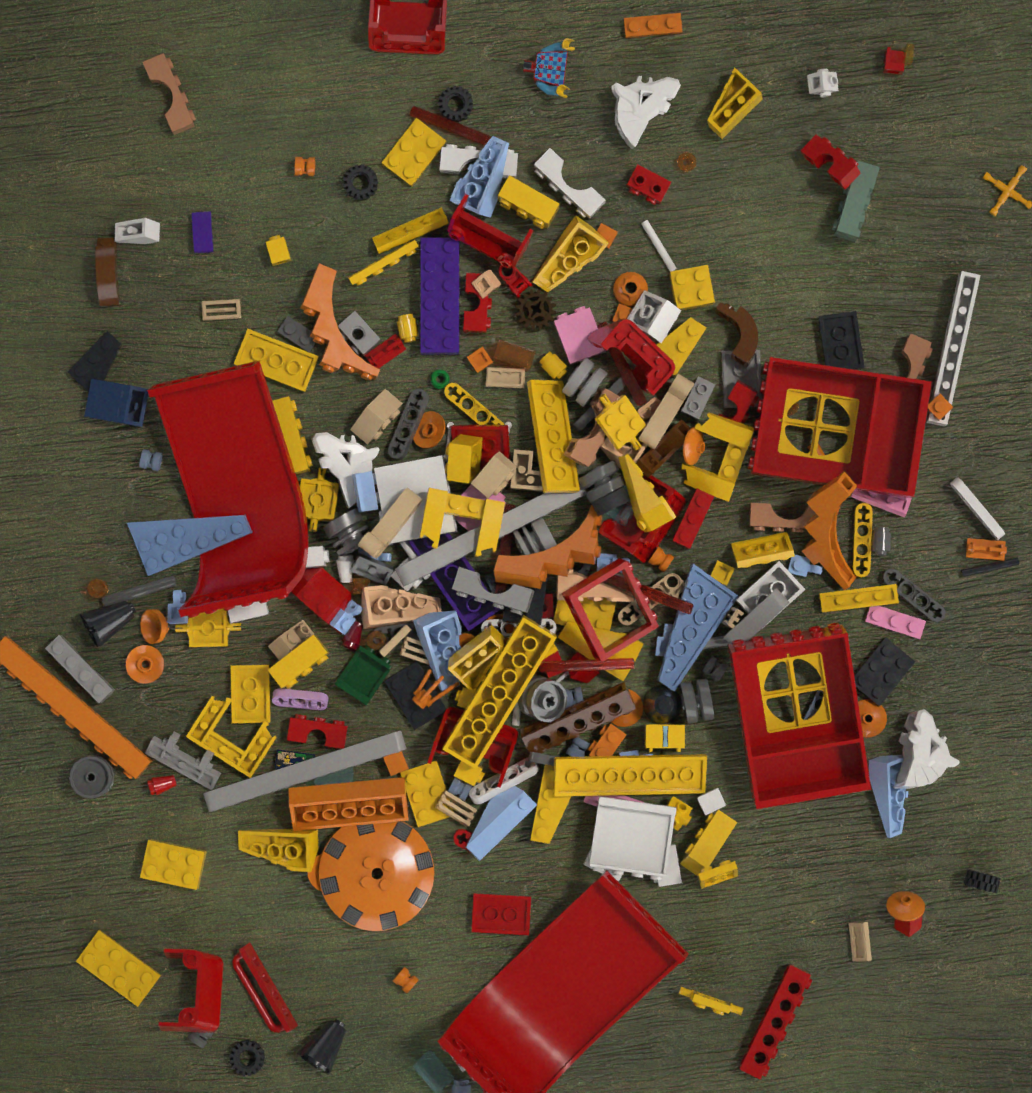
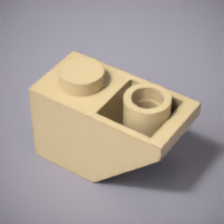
M302 620L280 635L268 647L280 661L314 633L305 621Z

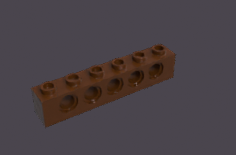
M622 682L566 708L562 715L552 722L537 721L520 729L521 738L529 752L544 753L547 749L553 746L557 747L566 740L577 738L580 734L592 731L603 723L612 722L616 717L631 713L636 709L634 699L625 682ZM612 703H618L615 706H609ZM594 711H600L598 714H592ZM577 719H582L581 722H575ZM559 727H565L563 730H557ZM542 735H547L546 738H540Z

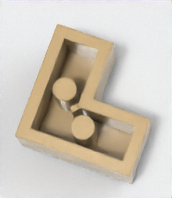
M384 389L365 408L350 430L367 445L373 439L377 441L383 434L381 429L384 430L390 424V419L395 420L400 414L398 409L403 403Z
M514 449L513 464L517 467L512 471L515 475L511 478V489L543 492L540 471L532 470L533 451Z
M499 451L471 484L487 498H490L493 494L497 496L515 475L512 471L517 466Z

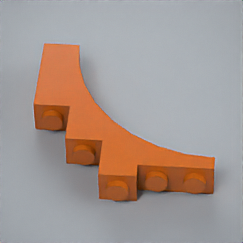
M319 263L300 309L304 310L305 314L317 316L309 337L313 338V341L318 344H327L319 365L323 367V370L333 373V371L337 372L340 366H342L346 372L361 374L360 377L371 381V379L375 380L380 369L359 357L346 343L338 329L332 305L333 283L337 271Z
M845 472L815 491L808 499L807 504L816 514L804 526L813 539L802 550L813 565L820 562L824 569L828 571L844 590L851 586L856 579V575L846 563L838 544L836 532L837 515L842 502L857 487Z
M591 505L588 515L581 526L569 538L558 545L530 555H498L494 568L495 582L541 589L542 582L546 581L547 574L568 577L569 570L573 569L574 562L595 565L596 558H599L601 554V546H598L597 527L601 526L602 515L598 516L593 505Z

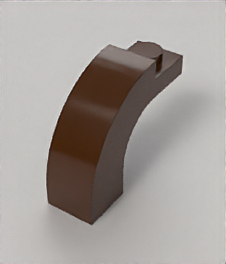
M97 238L95 268L100 306L119 305L117 242H115V238Z
M720 302L716 307L715 314L734 325L740 336V341L732 352L731 359L747 368L754 358L758 345V330L755 321L743 307L740 306L736 312L731 305Z
M682 419L659 441L655 450L651 448L636 462L637 466L648 478L684 444L685 437L691 428Z

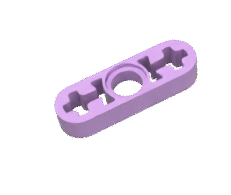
M279 688L273 691L272 702L282 707L324 710L328 705V696L321 692Z

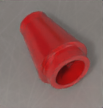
M174 775L151 777V780H147L151 795L156 794L157 796L177 786Z

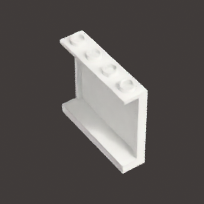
M444 456L374 468L375 473H372L374 485L377 484L378 488L376 499L377 503H380L382 510L379 511L380 520L406 488H409L423 499L420 506L389 545L420 539V530L429 488L448 491L451 494L449 481L445 473L446 464ZM444 513L440 535L457 533L455 515Z
M599 796L589 866L593 867V871L604 872L605 869H611L612 873L624 875V871L632 872L631 876L643 878V874L651 875L650 879L662 880V877H667L674 818L677 808Z

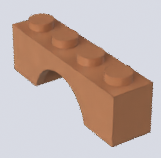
M163 53L144 61L143 65L150 81L163 84L172 91V106L165 114L172 133L176 135L195 127L193 122L196 120L192 109L188 111L186 103H189L185 92H180L178 86L181 85L178 75H173L171 71L174 66L170 57L166 58Z
M911 333L908 335L901 353L909 365L907 378L916 379L917 376L922 375L925 368L922 365L924 359L930 357L933 348H930L932 342Z
M598 387L590 402L595 418L605 407L599 399L602 394L605 393L611 402L616 401L620 396L606 388ZM596 420L593 430L583 438H572L564 453V456L581 466L589 467L596 459L598 449L605 442L604 437L606 434Z
M750 503L749 527H753L754 531H765L766 527L773 528L772 531L784 532V528L792 529V532L803 533L804 526L816 513L810 506H807L805 512L799 518L786 520L779 517L773 511L771 504Z

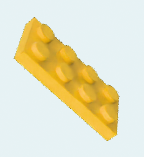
M247 329L234 365L260 361L265 377L306 392L319 356Z
M98 930L76 960L77 963L137 1007L161 976V974L101 930Z

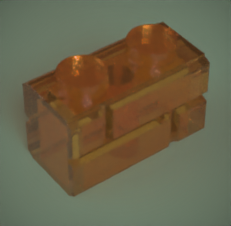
M499 339L494 360L530 371L536 351Z

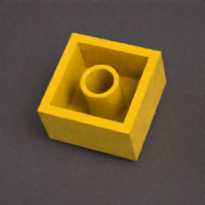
M708 265L671 271L669 273L674 303L681 311L714 305L715 299Z
M460 434L447 445L446 455H448V462L445 465V473L447 474L448 481L470 483L480 473L483 437Z

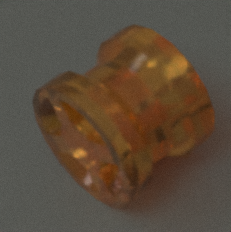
M351 578L353 583L351 594H362L363 587H368L370 579Z
M94 579L89 582L87 590L92 597L102 598L108 592V585L104 580Z

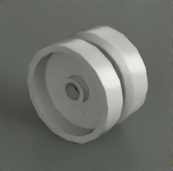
M585 358L580 366L576 367L562 390L569 397L573 396L578 389L581 390L576 397V402L582 407L588 403L608 374L602 368H598L591 376L590 372L594 367V363L588 358Z

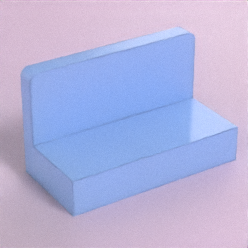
M372 471L352 474L358 513L377 510L378 505Z

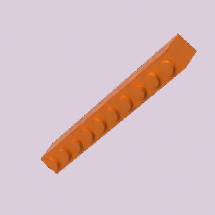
M5 636L0 641V667L4 665L8 669L6 672L12 678L16 679L18 677L22 681L21 685L29 692L33 690L37 694L35 697L41 703L45 704L47 702L51 706L50 710L59 717L61 714L66 719L64 722L70 728L74 729L76 727L80 731L79 735L88 742L90 739L95 744L94 748L101 754L105 752L109 756L108 760L116 767L120 765L124 769L123 773L130 779L133 777L138 779L152 763V760L11 638Z

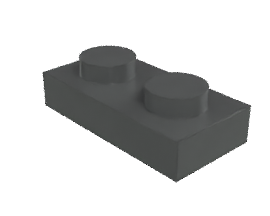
M287 316L277 331L309 353L316 345L313 338L309 337L311 331Z
M358 553L351 566V572L383 585L387 584L394 571V566Z

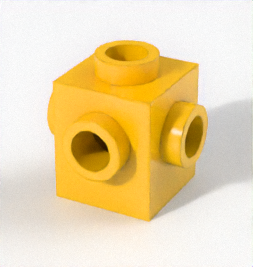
M673 796L666 806L677 808L673 828L679 831L682 825L686 827L692 818L689 814L693 808Z

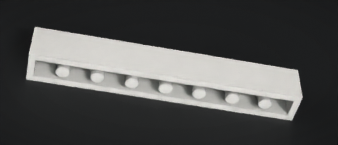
M961 271L958 275L931 401L941 393L952 405L981 275ZM928 410L926 423L945 427L948 424L950 411L938 421Z

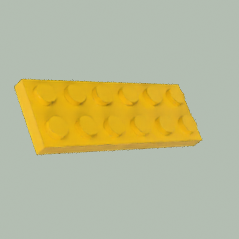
M529 380L527 388L543 493H577L580 491L576 462L564 456L572 435L566 397L562 392L564 388L563 381Z

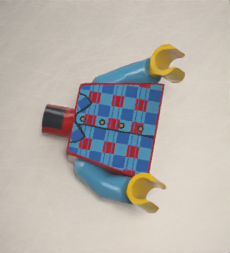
M566 38L563 42L554 43L541 49L537 53L536 62L524 60L523 72L534 73V82L547 95L568 97L563 94L564 90H570V88L564 85L568 51L565 50H575L574 47H569L570 42H574L573 39Z

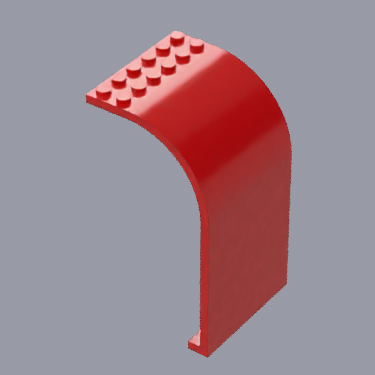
M260 361L153 385L147 391L150 398L155 397L194 518L246 515L253 532L200 555L198 582L191 597L178 610L180 617L188 616V618L198 616L199 613L212 614L218 609L227 611L238 605L246 607L257 601L265 603L272 598L284 599L288 597L305 572L308 558V526L300 486Z
M606 870L472 999L448 1026L437 1042L440 1044L441 1049L448 1052L453 1057L454 1062L458 1066H462L467 1071L468 1076L481 1086L484 1093H546L558 1078L599 1037L678 964L686 960L689 953Z

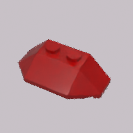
M322 567L306 568L301 580L294 587V590L291 591L329 625L340 609L345 610L347 604L351 601V592Z

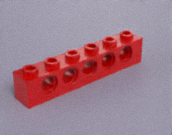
M790 963L788 964L738 1067L740 1070L760 1080L762 1076L766 1077L770 1069L768 1063L770 1059L774 1060L779 1050L776 1047L779 1041L783 1042L787 1034L785 1028L787 1024L791 1025L795 1018L793 1012L796 1006L800 1007L804 999L802 996L804 989L808 990L812 983L810 973ZM792 982L798 983L799 988L796 992L788 990ZM783 1000L790 1001V1007L786 1010L780 1008V1003ZM773 1018H781L782 1023L779 1027L772 1026ZM765 1035L773 1036L771 1044L763 1043ZM758 1052L765 1054V1058L761 1062H757L754 1059L755 1054Z

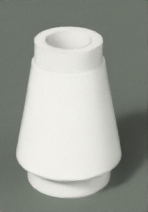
M343 554L338 556L336 560L341 583L351 582L353 574L351 566L355 561L353 555Z

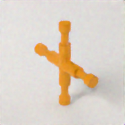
M1020 165L1015 177H1012L1008 185L999 179L997 181L988 172L984 174L983 179L995 184V187L1003 191L997 199V204L989 211L990 214L996 216L998 209L1009 196L1017 202H1022L1030 210L1032 202L1027 201L1021 194L1013 190L1019 182L1020 176L1026 172V167Z

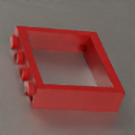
M618 558L562 593L594 659L600 662L605 661L659 627L657 624L658 618L648 605L650 603L649 599L642 593L640 589L642 587L641 583L632 573L633 567L631 563L621 558ZM622 571L646 623L603 649L578 597Z

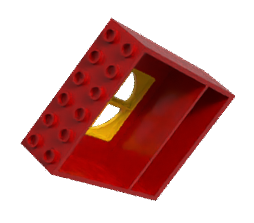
M773 357L765 361L763 374L766 375V378L762 380L760 386V393L763 394L762 400L759 399L757 412L760 413L759 419L756 418L754 425L757 437H753L751 450H754V456L750 457L748 469H751V474L826 485L845 472L857 485L855 490L905 498L914 497L932 381ZM807 397H816L818 399L814 421L791 419L787 416L790 407L799 400ZM826 399H831L844 408L850 419L848 427L822 422ZM787 425L813 430L809 453L801 452L790 443L785 434V427ZM821 431L844 433L848 436L847 442L838 451L823 456L817 453Z
M839 623L828 624V627L824 628L813 626L807 631L796 629L791 630L789 634L773 633L770 637L766 638L755 636L749 641L738 639L728 644L751 794L756 809L871 790L848 633L844 626L839 625ZM795 659H802L810 663L818 671L821 681L798 686L795 680L793 661ZM785 662L789 686L784 689L765 691L764 684L769 671L777 663ZM822 690V702L816 713L808 719H802L798 695L804 692ZM791 696L794 720L792 722H785L777 718L768 708L766 701L769 698Z

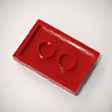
M474 893L471 932L529 935L531 896Z

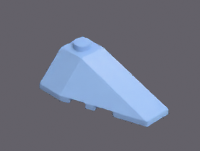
M492 136L479 153V158L476 162L468 167L469 171L463 179L460 178L456 183L449 201L459 205L464 195L467 194L469 196L465 208L491 218L498 201L509 143Z
M432 612L413 620L418 638L435 679L438 680L440 676H444V679L438 685L440 691H444L456 682H459L460 685V681L448 670L449 657L461 649L459 645L461 625L457 612Z
M903 755L879 756L869 760V778L887 838L902 834L905 817L903 804L905 797L908 798L909 791H906V788H893L904 761Z
M516 786L491 798L466 848L480 861L537 804L523 790Z

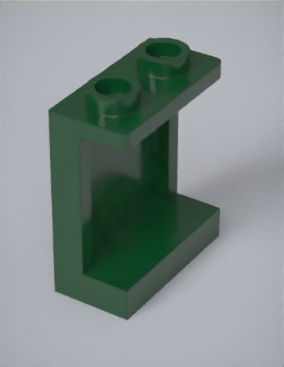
M367 645L364 647L359 646L357 652L335 682L336 686L365 705L369 704L392 669V666L389 665L391 663L389 659L383 655L380 658L374 655L375 650Z

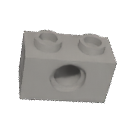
M356 311L338 325L344 340L349 339L353 343L351 348L358 355L360 353L366 355L381 342V339ZM356 330H361L364 333L363 337L359 340L353 338V333Z
M698 376L681 413L698 421L715 384Z

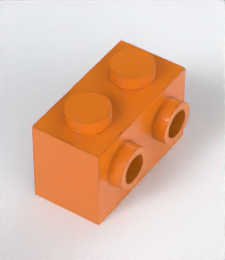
M611 723L609 726L605 724L599 732L601 735L600 739L597 742L594 740L588 748L590 751L588 755L612 756L627 734Z

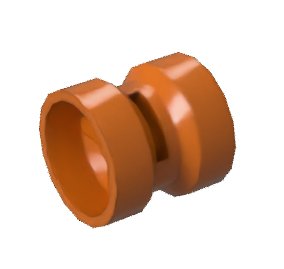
M296 156L295 176H301L302 174L314 176L315 157L303 159Z
M658 546L648 563L658 565L659 570L665 572L674 556L671 554L666 555L663 549Z
M404 967L392 982L402 986V990L407 994L419 979L416 976H411L409 970Z

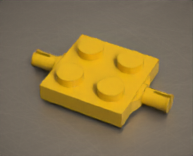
M605 393L602 394L599 399L605 407L595 420L615 449H620L628 442H630L635 451L641 448L642 445L638 442L636 436L647 425L627 396L621 395L616 401L611 402Z
M318 468V476L315 479L301 478L300 490L304 501L306 518L310 520L309 531L311 532L312 529L313 532H317L318 521L331 522L335 518L339 483L325 480V468H323V471L322 468Z
M218 609L212 614L199 613L198 616L189 618L187 624H175V628H183L175 629L176 633L187 632L189 647L228 646L230 631H241V627H234L241 626V623H230L228 620V610Z
M680 987L679 994L689 997L697 1007L703 1009L706 1006L711 1007L712 1012L724 1015V1012L728 1014L733 1012L741 1015L743 1012V1007L733 1005V1003L711 997L693 989Z

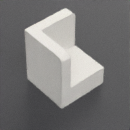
M718 788L696 797L704 815L726 806Z

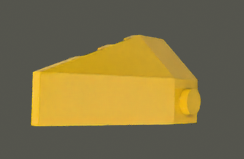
M575 216L560 236L532 282L546 292L551 291L564 282L567 277L576 271H580L587 263L597 259L609 242L591 225Z
M628 454L618 457L638 527L644 532H650L676 518L663 496L658 497L653 490L654 485L642 478L643 472Z
M567 621L558 638L622 681H624L633 667L644 643L637 640L605 661L600 662L594 659L576 622ZM593 627L603 649L627 635V633H617L609 631V629Z
M293 829L239 830L238 846L239 850L258 858L262 857L273 864L287 867L288 870L311 872L319 848L318 829L293 831Z

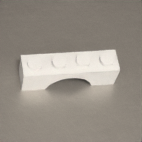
M447 144L446 147L441 149L440 173L460 174L466 164L479 158L481 150H476V147L465 146V149L457 148V145ZM508 149L502 178H508L510 175L516 179L518 153H514V150Z
M549 148L534 164L536 169L534 172L541 179L545 177L550 182L548 185L555 192L559 190L564 195L562 198L569 205L573 203L578 208L576 211L579 215L590 219L603 206L606 200L592 187L585 190H576L569 187L564 182L561 174L564 161Z

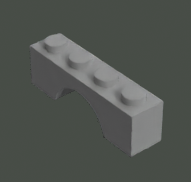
M461 567L458 568L452 587L453 590L457 591L456 595L465 598L471 595L475 597V601L484 604L487 600L493 602L492 606L504 609V606L512 608L511 612L522 615L523 612L528 613L535 592L532 589L514 584L504 593H489L482 586L479 573Z
M58 635L45 648L98 703H103L115 691L103 676L97 673L80 656L63 635Z

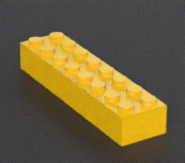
M525 615L521 617L505 643L504 649L486 674L443 745L444 751L474 769L477 768L557 638L556 634Z

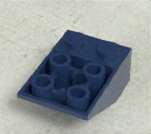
M91 379L84 417L142 427L148 399V389Z

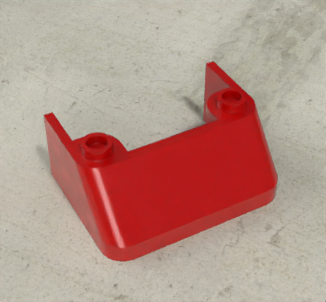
M465 194L451 217L448 227L449 236L453 240L461 241L497 260L506 268L515 267L528 247L533 230L530 229L523 242L509 236L465 212L464 209L469 196Z
M455 707L446 709L427 763H432L435 752L442 755L449 754L443 750V745L464 710ZM503 724L483 757L489 759L488 766L490 770L501 774L497 785L499 788H501L518 738V731Z
M164 949L166 958L183 959V964L186 968L197 970L195 1008H184L179 1013L178 1023L159 1022V1028L161 1031L215 1032L220 1026L224 970V963L221 957L190 949Z

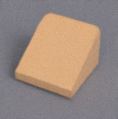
M488 270L475 279L472 285L481 297L484 298L497 289L501 283L494 273Z

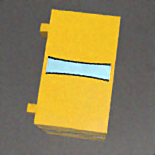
M645 724V748H648L649 752H653V748H676L677 752H681V748H685V725Z

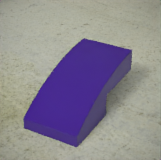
M211 211L192 213L194 253L214 252Z

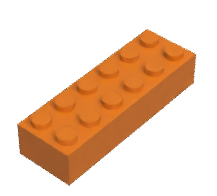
M404 777L289 788V808L293 831L409 821Z

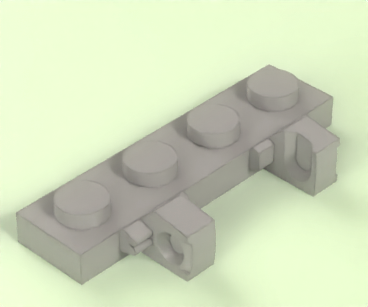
M175 731L169 737V740L166 738L161 740L155 736L152 738L145 754L204 787L213 790L221 775L219 771L212 768L213 764L210 763L214 755L213 752L207 750L202 759L199 757L195 759L179 750L180 747L176 745L180 734Z

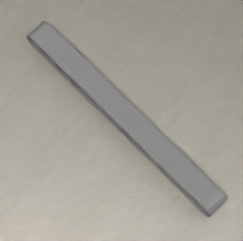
M579 484L580 491L577 493H544L504 513L498 539L587 494L585 489H582ZM480 526L439 546L437 549H433L397 567L395 571L403 587L476 551Z
M397 731L206 792L203 795L208 811L212 812L395 754L407 748L402 732Z

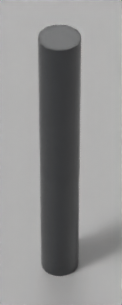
M1017 557L961 570L962 576L966 577L1019 565V559Z

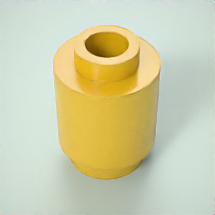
M413 314L398 316L397 326L400 340H404L405 343L416 341V337H419L416 318H413Z
M548 352L539 361L542 364L541 367L553 379L558 378L560 380L567 373L565 370L567 365L555 353Z

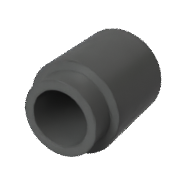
M874 528L871 551L875 552L877 556H886L887 552H890L891 533H889V528Z

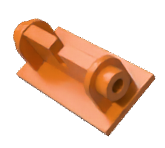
M967 538L966 557L1004 560L1007 552V547H1005L1006 541Z

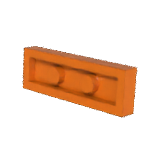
M681 13L624 18L625 38L682 33Z

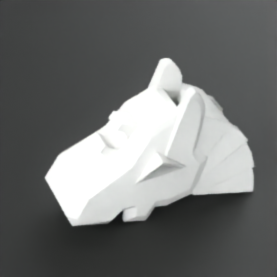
M638 76L636 82L624 87L618 83L611 86L612 93L617 98L614 111L615 125L622 139L631 149L636 147L648 121L658 114L664 115V113H667L671 104L666 100L675 98L681 86L678 79L665 77L653 82L652 78L649 77L647 83H642V76ZM643 96H648V97L642 102Z
M328 432L315 433L311 438L315 451L324 455L318 459L321 468H329V471L338 479L346 507L350 508L357 502L352 474L372 471V460L378 455L379 448L366 449L356 443L355 436H351V441L346 442L344 440L345 435H341L340 439ZM341 453L347 454V461Z
M925 709L909 713L904 725L908 734L901 733L898 741L904 746L902 750L904 761L893 787L895 789H910L927 784L930 785L937 778L941 777L946 768L959 765V760L950 756L948 746L945 743L947 738L939 736L938 732L940 730L936 728L933 716Z

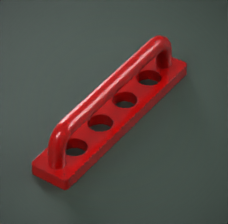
M249 942L241 947L239 952L233 957L232 965L267 1027L275 1033L283 1031L288 1033L292 1031L298 1024L253 946ZM241 959L245 960L281 1024L276 1025L240 965Z

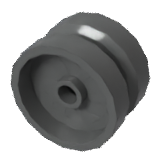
M615 460L594 468L588 474L578 479L582 489H587L593 485L595 487L586 494L590 504L626 485L622 475L610 478L619 470Z
M533 676L517 702L520 710L525 715L543 722H552L558 719L564 712L567 705V694L565 688L560 683L542 676Z
M707 678L696 681L695 693L691 682L680 683V699L687 724L698 722V710H700L704 721L714 720L713 704Z
M93 755L78 760L70 771L69 779L71 787L78 795L92 799L103 796L110 791L114 784L115 773L108 760ZM91 773L95 775V779L90 781L91 776L89 775Z

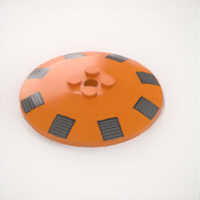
M403 821L341 827L327 842L319 863L320 888L328 906L346 923L368 931L390 930L411 920L427 902L434 882L433 858L426 842L413 827ZM375 868H380L383 872L382 877L379 879L372 877V870Z

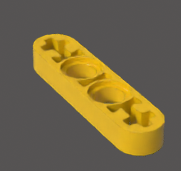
M449 383L445 387L444 393L447 399L478 425H486L491 417L495 419L492 421L494 425H504L501 420L458 384ZM450 387L452 389L456 387V392L460 396L462 392L465 394L460 399L459 403L455 401L458 399L455 395H448L450 393V391L448 390ZM471 399L473 401L472 408L464 409L462 407L463 400ZM480 411H484L488 415L487 420L484 422L478 421L476 417Z
M860 503L854 511L852 571L860 578L867 576L871 567L873 511L868 503ZM862 506L869 510V513L865 514V520L869 519V523H858V519L862 520V513L858 512V510L862 509ZM860 525H865L868 528L867 535L860 536L857 529ZM864 544L867 547L865 555L857 553L858 545ZM856 557H867V561H863V567H866V571H863V574L856 570V567L860 566V560L856 561Z

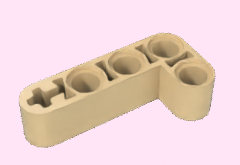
M678 373L640 435L639 441L655 450L695 383Z
M406 488L375 528L361 539L358 546L377 559L417 510L423 499L409 488Z
M675 573L666 575L643 593L649 599L650 603L648 605L650 609L669 595L679 604V594L683 592L685 583ZM669 577L677 579L676 587L668 586L667 579ZM659 588L662 591L660 599L653 598V589ZM636 600L619 612L618 621L622 625L628 626L643 616L642 612L636 607ZM632 605L634 611L639 615L636 617L634 613L630 616V622L627 620L623 621L621 619L623 618L622 613L625 612L627 614L632 610L629 607Z

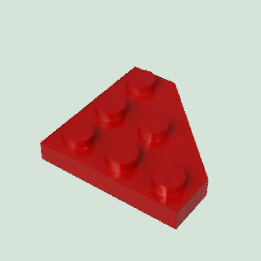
M508 425L451 426L452 440L460 434L483 437L481 471L499 451L510 460Z

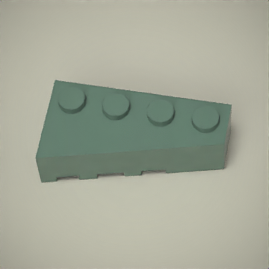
M859 160L857 161L859 164L857 167L861 174L843 191L846 197L844 201H840L837 212L841 213L839 219H835L832 230L835 231L833 236L856 242L860 236L861 231L859 229H861L864 223V213L868 208L871 198L870 194L874 189L880 168Z

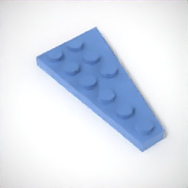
M246 515L127 523L148 576L253 533Z
M691 563L657 679L674 692L738 598V595L693 563Z

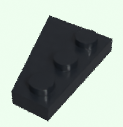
M107 331L68 373L89 392L91 379L105 381L122 344Z

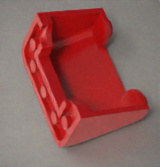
M370 0L368 23L369 48L377 52L443 53L446 40L447 0H428V3Z
M620 319L598 328L587 338L597 348H603L607 351L609 348L615 347L621 350L636 365L630 374L631 382L639 390L653 396L675 371L673 360L629 319Z
M643 474L642 478L654 485L653 490L658 497L663 496L676 518L653 531L644 532L637 525V519L634 516L631 501L624 504L614 520L607 519L601 523L598 533L645 563L652 557L683 510L686 499L674 488L651 475L648 478Z

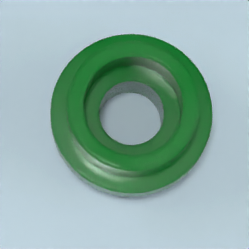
M436 370L432 373L430 381L435 388L443 389L449 384L450 378L446 371ZM438 376H442L444 378V381L442 383H438L436 381Z

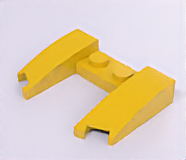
M707 413L709 419L703 425L698 422L695 425V429L729 443L718 474L683 462L682 469H686L687 480H684V484L729 502L750 444L754 427Z
M429 488L419 538L422 539L424 535L434 542L431 547L437 549L445 513L481 520L475 556H481L482 550L492 548V552H496L505 502L491 499L481 500Z
M211 696L186 737L204 749L213 752L215 756L249 778H252L277 737L276 735L274 737L271 736L266 728L269 723L265 720L244 751L214 731L233 699L226 698V701L214 700L215 696Z

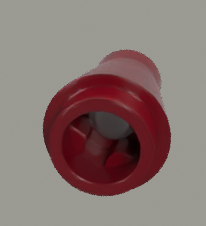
M355 621L342 639L343 647L356 651L357 647L360 646L363 629L362 623Z

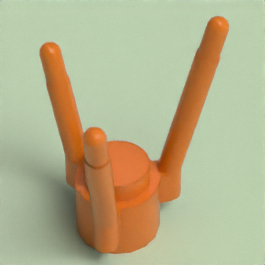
M429 669L414 692L415 696L412 700L422 709L426 706L430 707L435 701L457 687L459 682L454 683L432 698L430 693L440 684L444 676H440L427 691L425 689L422 690L432 672Z

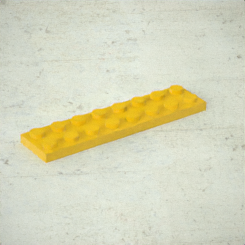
M707 755L555 757L553 795L558 797L705 793Z

